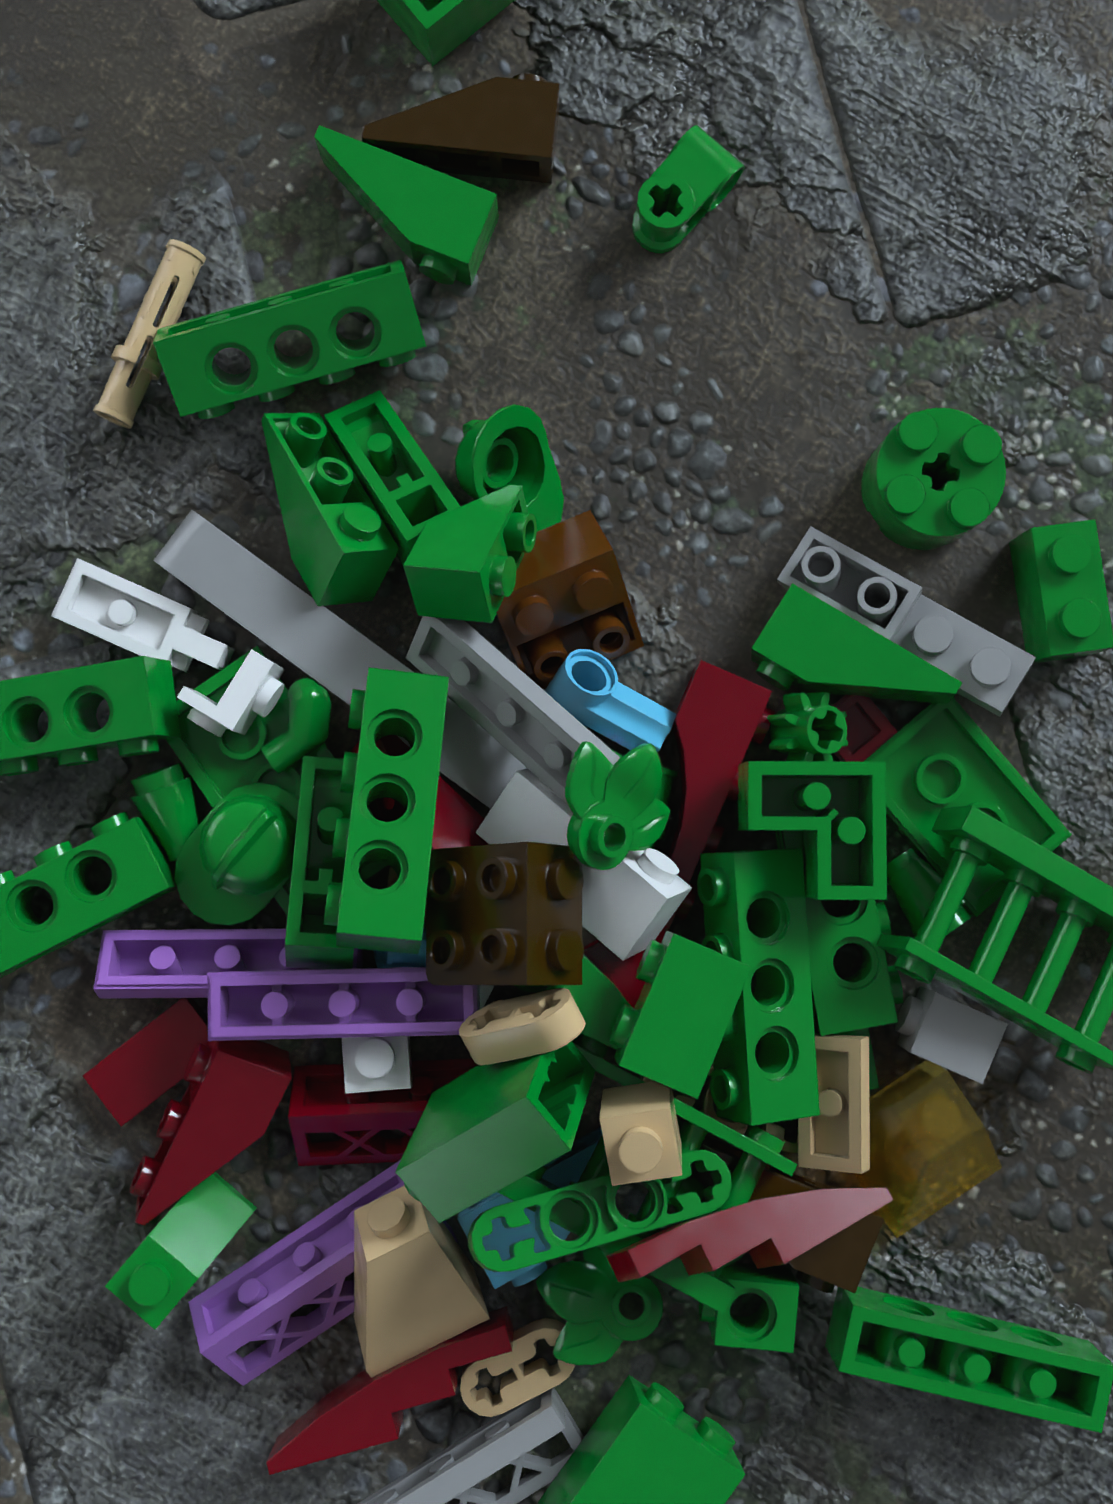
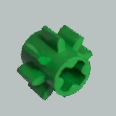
M804 692L783 695L785 708L778 711L775 715H768L767 720L771 723L769 728L771 743L768 747L770 750H777L784 755H788L786 761H833L831 754L837 752L842 746L848 745L846 740V711L840 712L836 707L829 705L830 694L828 692L807 693V695Z

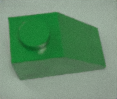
M214 1172L180 1198L105 1287L155 1330L257 1207L219 1174Z

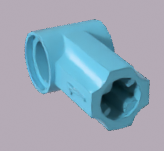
M590 649L572 651L545 689L547 694L586 728L589 727L629 750L643 743L652 744L658 752L676 717V713L618 682L616 670L611 662L600 653Z

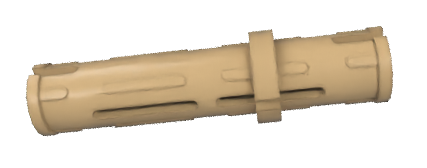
M170 239L168 241L165 254L143 298L141 307L124 345L115 346L111 358L116 363L101 398L93 409V412L100 417L124 428H132L133 419L151 380H159L163 371L153 344L157 330L177 323L198 272L206 260V257L200 251L178 240ZM172 283V290L168 296V299L164 305V308L160 314L156 326L154 327L153 322L168 291V288ZM144 342H146V343H147V346H146V348H145V351H144V353H143V355H142V357H141V360L139 361V363H138V365H137V367H136V369H135V372H134L133 378H132V380H131V382H130V384H129V387H127V386H126V383H127V381H128V379H129V376H130V374H131V372H132V369H133L134 365L136 364V362H137V360H138V357H139V355H140V353H141L140 351H141V349H142V347H143V345H144Z

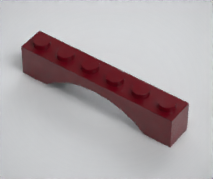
M700 660L693 670L676 709V717L672 725L679 753L681 797L678 823L667 857L677 865L679 869L678 876L689 884L692 889L656 937L655 941L662 943L666 931H669L674 917L684 921L689 914L698 892L697 885L690 882L699 862L700 853L716 852L724 832V827L715 822L725 800L735 804L738 799V765L741 764L750 742L757 745L762 743L771 725L767 717L768 715L775 714V710L766 707L772 693L771 690L703 660ZM598 939L584 946V954L614 983L628 1003L635 1008L645 984L644 981L636 978V973L645 950L622 961Z

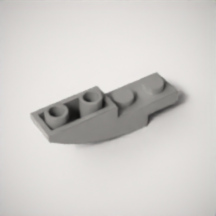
M811 526L777 578V582L786 590L790 588L792 583L961 681L962 685L957 691L958 694L999 717L1036 659L1033 655L922 595L921 586Z

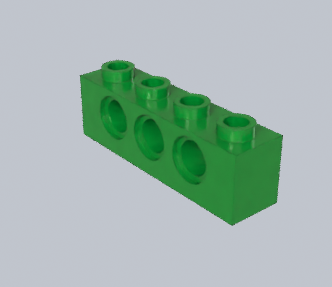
M401 260L159 328L153 341L180 417L197 412L199 419H210L224 415L235 408V401L258 395L260 402L281 399L295 391L294 384L318 378L319 383L323 385L337 383L355 375L354 367L378 361L380 367L403 364L415 358L414 350L427 347ZM359 312L366 315L372 321L370 332L359 340H350L343 337L338 332L336 326L345 314ZM298 330L309 337L312 345L304 355L289 357L277 348L275 341L285 331ZM236 348L247 355L251 365L243 373L229 374L219 368L214 356L222 349Z
M138 656L0 681V776H15L38 772V760L56 757L60 767L95 763L99 761L98 750L118 747L120 757L159 752V740L181 737L172 667L169 660ZM105 699L108 703L110 714L106 725L101 729L97 722L96 713L99 704ZM45 710L49 723L45 735L41 737L37 725L39 716Z
M368 667L366 690H352L348 728L361 730L358 753L345 752L340 788V792L353 793L350 818L337 817L332 858L345 859L342 884H328L324 925L337 926L336 946L409 954L419 953L423 935L449 677ZM387 735H398L408 741L411 749L401 756H389L378 749L376 742ZM379 798H392L402 805L405 813L395 821L384 822L374 818L370 814L368 806ZM373 862H383L390 865L396 871L398 880L388 888L374 889L366 885L359 874L366 865Z
M127 812L117 814L91 828L95 838L75 848H72L70 841H66L33 857L37 865L36 868L18 877H15L12 870L0 873V979L177 889L175 882L176 867L173 861L169 862L164 848L144 818L134 817L130 819ZM97 858L105 860L112 872L111 883L103 893L95 890L88 879L89 868ZM40 887L47 890L53 899V912L46 921L40 920L34 914L31 905L32 897Z
M774 831L777 849L802 848L804 866V831ZM806 897L814 1031L820 1036L897 1023L895 1005L903 1003L901 979L894 965L887 966L885 950L876 946L882 934L891 935V925L885 904L883 902L876 903L875 900H850L849 905L843 912L830 915L825 911L821 900ZM855 943L862 954L861 966L852 976L839 977L833 966L834 955L841 946Z
M802 848L700 853L701 871L698 875L697 890L704 909L705 938L702 945L752 966L713 1061L714 1071L710 1077V1092L716 1104L717 1117L750 1126L820 1115ZM750 906L752 911V922L750 927L748 928L746 916L748 908ZM755 973L756 988L754 993L752 994L751 979L753 977V974ZM760 1040L761 1049L760 1054L756 1060L755 1049L758 1041Z
M840 1287L837 1288L825 1347L839 1372L1102 1433L1113 1383V1363L1090 1341L862 1287H857L855 1293Z

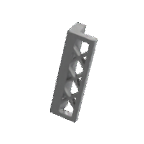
M422 616L406 659L423 674L449 677L447 696L567 805L568 803L565 798L566 779L575 752L582 742L587 741L594 744L613 765L620 759L615 752L466 621Z
M555 1387L521 1405L500 1414L357 1504H445L453 1498L459 1499V1504H467V1502L475 1504H517L555 1479L584 1436ZM561 1431L571 1446L552 1459L527 1454V1452ZM506 1465H514L510 1485L501 1491L493 1493L473 1488L474 1485ZM523 1467L533 1470L520 1478Z

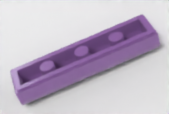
M286 929L103 930L94 991L100 999L208 998L207 973L311 969L286 967ZM354 948L352 969L363 968L362 949Z
M426 967L207 973L208 1041L459 1035L461 1024L480 1009V985H432L427 979Z

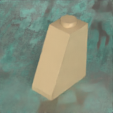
M405 1185L354 1210V1320L365 1369L371 1378L490 1319L474 1267L443 1222L439 1224L426 1207L409 1194Z

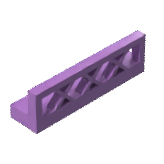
M400 1161L190 1300L188 1303L200 1354L244 1386L353 1313L354 1280H344L346 1276L354 1272V1210L404 1186V1182L395 1173ZM443 1221L456 1242H458L452 1227L446 1221ZM320 1303L317 1309L306 1316L290 1317L291 1313L303 1305ZM266 1340V1343L245 1357H241L235 1352L250 1341Z

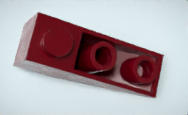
M259 1040L210 1041L208 1046L202 1043L196 1045L184 1073V1080L190 1082L181 1102L171 1099L168 1103L156 1137L162 1139L154 1158L146 1155L143 1156L132 1179L129 1193L137 1196L135 1223L146 1225L264 1135L292 1078L288 1051Z

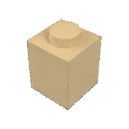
M653 1081L603 1089L599 1119L612 1186L682 1176V1143L672 1088Z

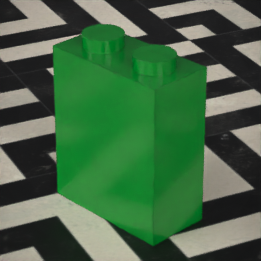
M572 1041L548 1053L490 1065L476 1066L431 1094L395 1173L404 1182L409 1194L415 1200L421 1202L440 1224L571 1151L595 1069Z
M628 1375L540 1498L538 1504H725L746 1474L733 1450L736 1442L726 1429L709 1417L705 1416L701 1422H698L683 1411L684 1405L661 1384L653 1382L648 1388Z

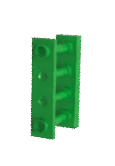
M974 806L942 808L931 831L952 842L949 850L954 855L916 936L913 939L905 936L882 934L876 946L897 957L894 968L903 974L926 984H931L933 978L1058 1047L1054 1057L1059 1061L1088 1074H1093L1096 1066L1113 1070V1051L1099 1044L1113 1011V887ZM988 863L1005 873L1002 881L1007 887L969 969H966L938 953L978 866H986ZM1042 894L1057 903L1055 912L1060 916L1022 999L992 982L1031 897H1039ZM1094 924L1109 933L1107 942L1112 946L1078 1022L1073 1029L1046 1014V1011L1084 927H1092Z
M582 1033L572 1040L573 1044L595 1071L623 1086L646 1083L604 1060L610 1047ZM673 1097L676 1114L684 1118L679 1129L682 1153L700 1150L708 1132L743 1150L731 1174L732 1187L729 1198L722 1207L712 1213L747 1203L767 1164L792 1177L798 1164L780 1155L785 1144L784 1141L756 1126L748 1125L743 1135ZM603 1135L600 1137L577 1183L610 1174ZM542 1166L497 1192L516 1201L559 1189L560 1187L542 1178L547 1170V1167ZM664 1178L660 1179L667 1193V1213L672 1206L668 1198L678 1194L685 1179L664 1184ZM570 1181L569 1185L576 1184V1182ZM649 1192L637 1214L630 1212L627 1220L638 1222L649 1213L651 1207ZM562 1199L552 1207L549 1215L551 1222L577 1236L583 1233L586 1226V1214L580 1204L571 1199ZM534 1206L527 1207V1209L535 1212ZM653 1229L602 1244L598 1247L612 1254L662 1229ZM680 1256L648 1273L723 1315L736 1292V1288L721 1275L725 1265L714 1271L689 1276Z

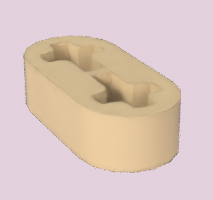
M557 988L489 1004L477 1010L461 1024L459 1035L476 1064L490 1065L557 1050L574 1040L583 1031L586 1022L570 991L565 988Z
M549 1318L533 1321L514 1331L512 1352L465 1364L462 1371L460 1392L466 1406L479 1416H497L565 1381L575 1367L574 1364L565 1363L558 1359L557 1364L549 1366L544 1358H539L525 1366L523 1362L535 1356L537 1340L545 1338L550 1346H555L556 1340L565 1324L556 1319ZM487 1368L492 1376H498L511 1368L514 1371L501 1379L499 1394L492 1395L487 1387L479 1390L475 1388L479 1381V1370Z

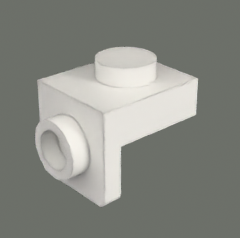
M251 649L218 703L186 686H183L177 698L193 707L187 716L188 719L216 736L222 737L227 728L245 735L257 714L266 717L278 702L284 690V684L278 680L285 669Z
M410 1036L342 1038L345 1094L413 1087Z

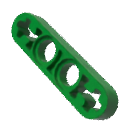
M693 1150L682 1153V1176L664 1178V1184L691 1176L690 1164L695 1163L699 1173L710 1172L713 1185L704 1189L705 1201L701 1202L696 1192L669 1197L668 1199L675 1208V1212L668 1214L667 1193L661 1180L643 1181L640 1183L647 1188L651 1196V1207L645 1218L638 1222L629 1221L619 1213L615 1197L621 1185L612 1186L610 1174L492 1207L480 1213L471 1224L468 1233V1248L473 1259L482 1268L493 1272L514 1271L711 1213L722 1207L729 1198L732 1187L731 1173L725 1161L715 1153L707 1150ZM562 1199L576 1201L582 1206L586 1214L585 1229L573 1241L559 1239L553 1233L549 1224V1215L552 1207ZM531 1206L535 1207V1229L540 1240L545 1245V1250L535 1253L534 1238H528L511 1244L509 1246L510 1258L501 1261L497 1250L485 1251L482 1237L492 1233L493 1225L491 1220L501 1218L504 1228L509 1229L526 1225L530 1221L524 1213V1209Z

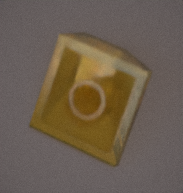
M925 1060L869 1098L870 1169L862 1174H853L862 1188L887 1187L893 1201L877 1210L896 1238L1002 1168L983 1123L948 1070L942 1066Z

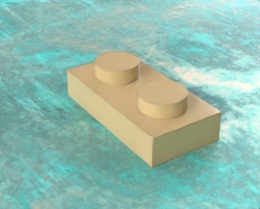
M815 1033L820 1115L798 1119V1167L862 1174L870 1169L869 1037L839 1034L820 1036Z

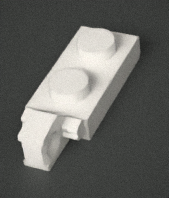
M78 558L51 615L140 656L171 661V667L187 672L193 658L222 670L228 666L235 649L204 635L210 621L197 615V611Z

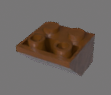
M591 510L538 531L533 550L530 553L524 554L516 571L514 590L509 597H504L496 613V618L517 667L543 689L549 685L572 651L590 649L600 653L610 661L644 647L614 550Z

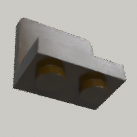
M516 842L440 848L431 851L426 919V976L428 981L432 985H582V959L584 955L582 941V888L584 877L582 863L573 854L569 846L536 842Z

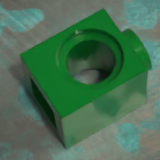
M736 1262L725 1266L721 1275L736 1288V1292L725 1314L723 1315L699 1302V1321L708 1322L714 1345L794 1353L799 1285L790 1268L772 1266L757 1269L755 1264ZM754 1293L762 1297L759 1309L750 1316L741 1317L730 1312L733 1301L742 1294Z

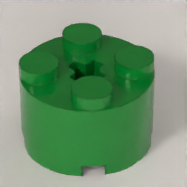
M931 408L908 414L889 432L866 463L862 475L861 493L867 512L870 511L873 519L880 527L879 530L889 540L903 547L930 550L956 541L982 523L993 512L1000 501L1006 480L1002 440L999 433L993 427L984 425L975 417L959 410ZM930 471L935 474V480L941 483V488L938 490L932 489V478L923 475V473Z

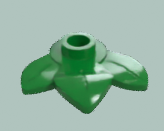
M582 742L575 752L565 786V798L573 812L567 827V842L570 850L585 866L597 870L612 869L624 860L629 851L646 850L652 846L665 830L670 809L665 803L655 799L661 788L663 771L658 753L652 744L643 743L621 757L614 765L591 742Z
M598 1246L583 1250V1261L559 1263L546 1270L536 1280L537 1288L546 1303L559 1317L567 1320L556 1340L553 1350L554 1357L565 1363L595 1365L606 1362L617 1351L623 1340L638 1341L652 1334L658 1327L663 1315V1300L657 1286L645 1276L618 1282L606 1257L611 1253ZM625 1294H635L641 1299L643 1311L639 1318L630 1320L621 1314L619 1301Z

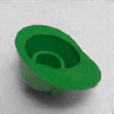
M512 404L498 409L487 420H471L463 424L462 431L464 436L458 445L455 457V473L461 488L474 500H477L508 485H522L527 511L535 516L537 532L561 522L564 504L561 480L549 448L547 434L541 418L529 407Z
M252 783L232 790L208 813L186 840L176 860L175 882L181 900L194 915L211 924L234 925L250 920L268 905L292 875L299 801L293 794L277 785Z

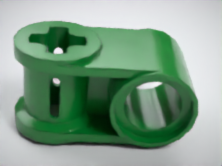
M698 125L691 127L675 144L665 161L643 183L638 192L637 209L632 221V231L635 240L641 247L654 253H665L678 247L705 215L713 211L730 193L740 179L745 165Z

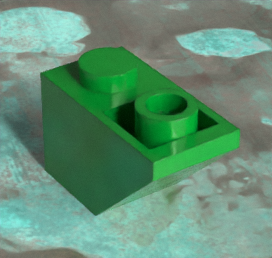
M508 485L426 522L403 565L418 616L486 623L493 622L504 597H509L514 590L516 571L524 554L530 553L533 550L536 541V519L532 513L527 511L522 485Z

